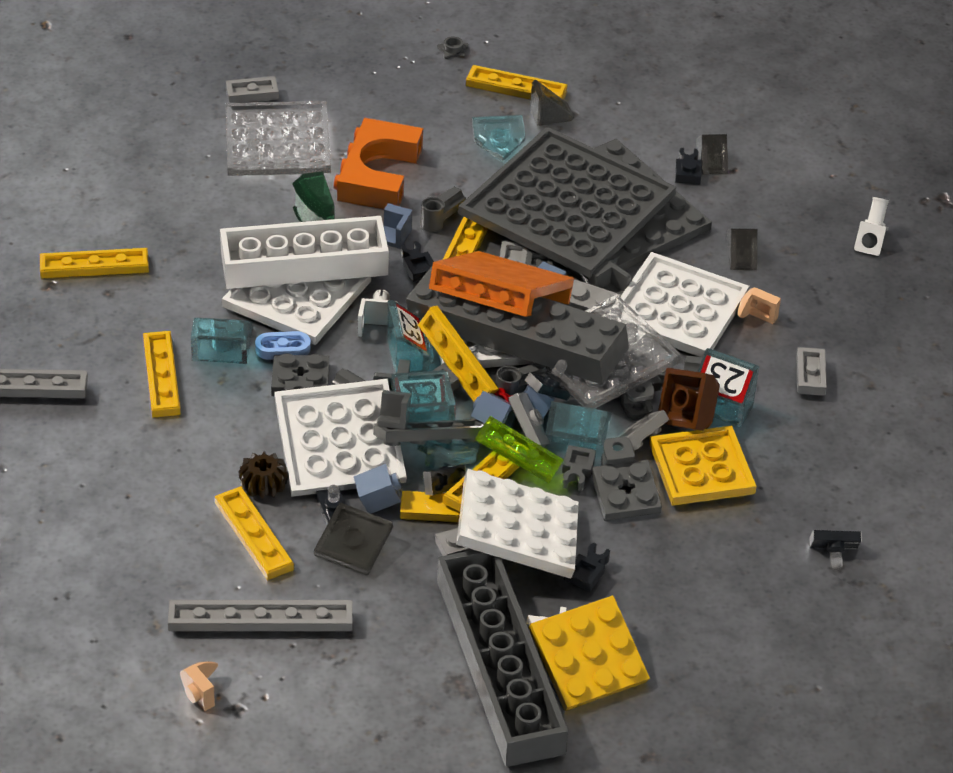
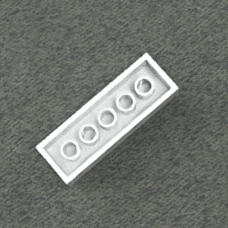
M381 216L220 229L221 256L226 289L388 275L389 250Z

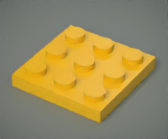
M732 425L704 429L703 431L694 430L650 436L649 445L672 506L753 495L756 493L757 486Z
M613 595L531 623L528 627L564 711L648 682L650 679Z

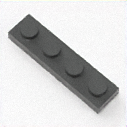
M477 419L409 422L405 430L378 427L377 423H374L373 435L389 446H399L401 442L424 445L427 441L433 440L448 444L452 443L454 439H461L465 442H477L478 438H489L490 427Z

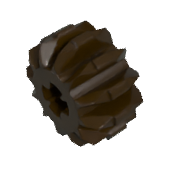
M265 451L262 455L252 452L250 458H243L242 466H240L238 471L243 490L249 492L251 497L260 495L262 500L265 495H270L274 498L277 492H283L288 480V471L284 459H278L276 453L267 455Z

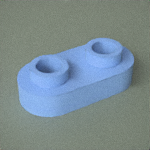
M300 331L268 332L259 335L255 340L256 354L266 360H273L274 355L282 354L308 355L311 350L310 337Z

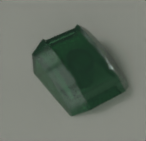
M323 171L302 174L292 183L295 189V206L293 210L300 222L335 219V205Z

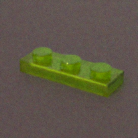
M492 416L488 418L475 438L476 441L547 483L551 482L564 461L561 457Z

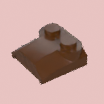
M666 367L658 411L664 410L669 418L664 424L699 431L708 429L714 418L719 393L718 380L711 374Z

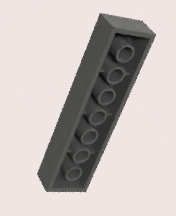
M432 266L406 298L408 311L417 316L420 321L430 307L438 305L463 340L602 385L629 349L627 324L542 297L534 299L531 316L524 317L429 289Z
M476 550L438 557L437 582L505 767L566 755L568 728L501 558Z

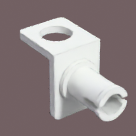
M873 197L868 220L865 219V221L860 222L854 250L879 256L885 232L889 228L883 223L889 200ZM867 233H873L877 237V244L873 248H866L862 243V238Z
M380 289L374 292L373 299H361L358 314V337H362L364 324L397 325L398 310L396 304L398 302L390 301V294L386 290H383L382 296H380Z

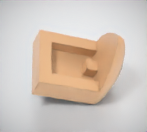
M751 288L739 303L738 316L745 318L750 314L774 324L778 319L781 298L758 288Z
M211 661L195 663L180 672L187 697L192 703L196 702L204 712L215 706L214 686L207 678L216 670L218 663Z

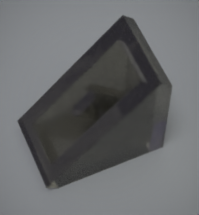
M537 80L532 82L530 112L537 126L569 122L574 119L566 101Z
M708 134L697 137L695 143L699 151V160H702V174H728L727 134Z
M731 228L726 231L730 270H757L758 229Z

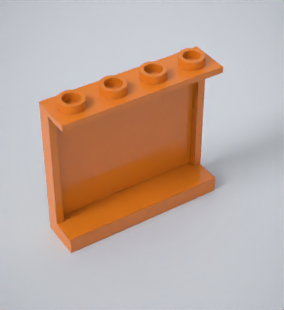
M476 251L433 262L429 289L528 317L531 316L534 299L538 297L567 305L570 304L574 278Z

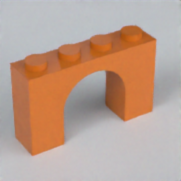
M364 118L361 126L355 129L354 143H349L347 159L343 158L341 163L340 175L336 174L333 188L337 190V201L385 209L388 203L400 206L404 196V176L376 171L365 164L384 158L417 164L423 149V128Z

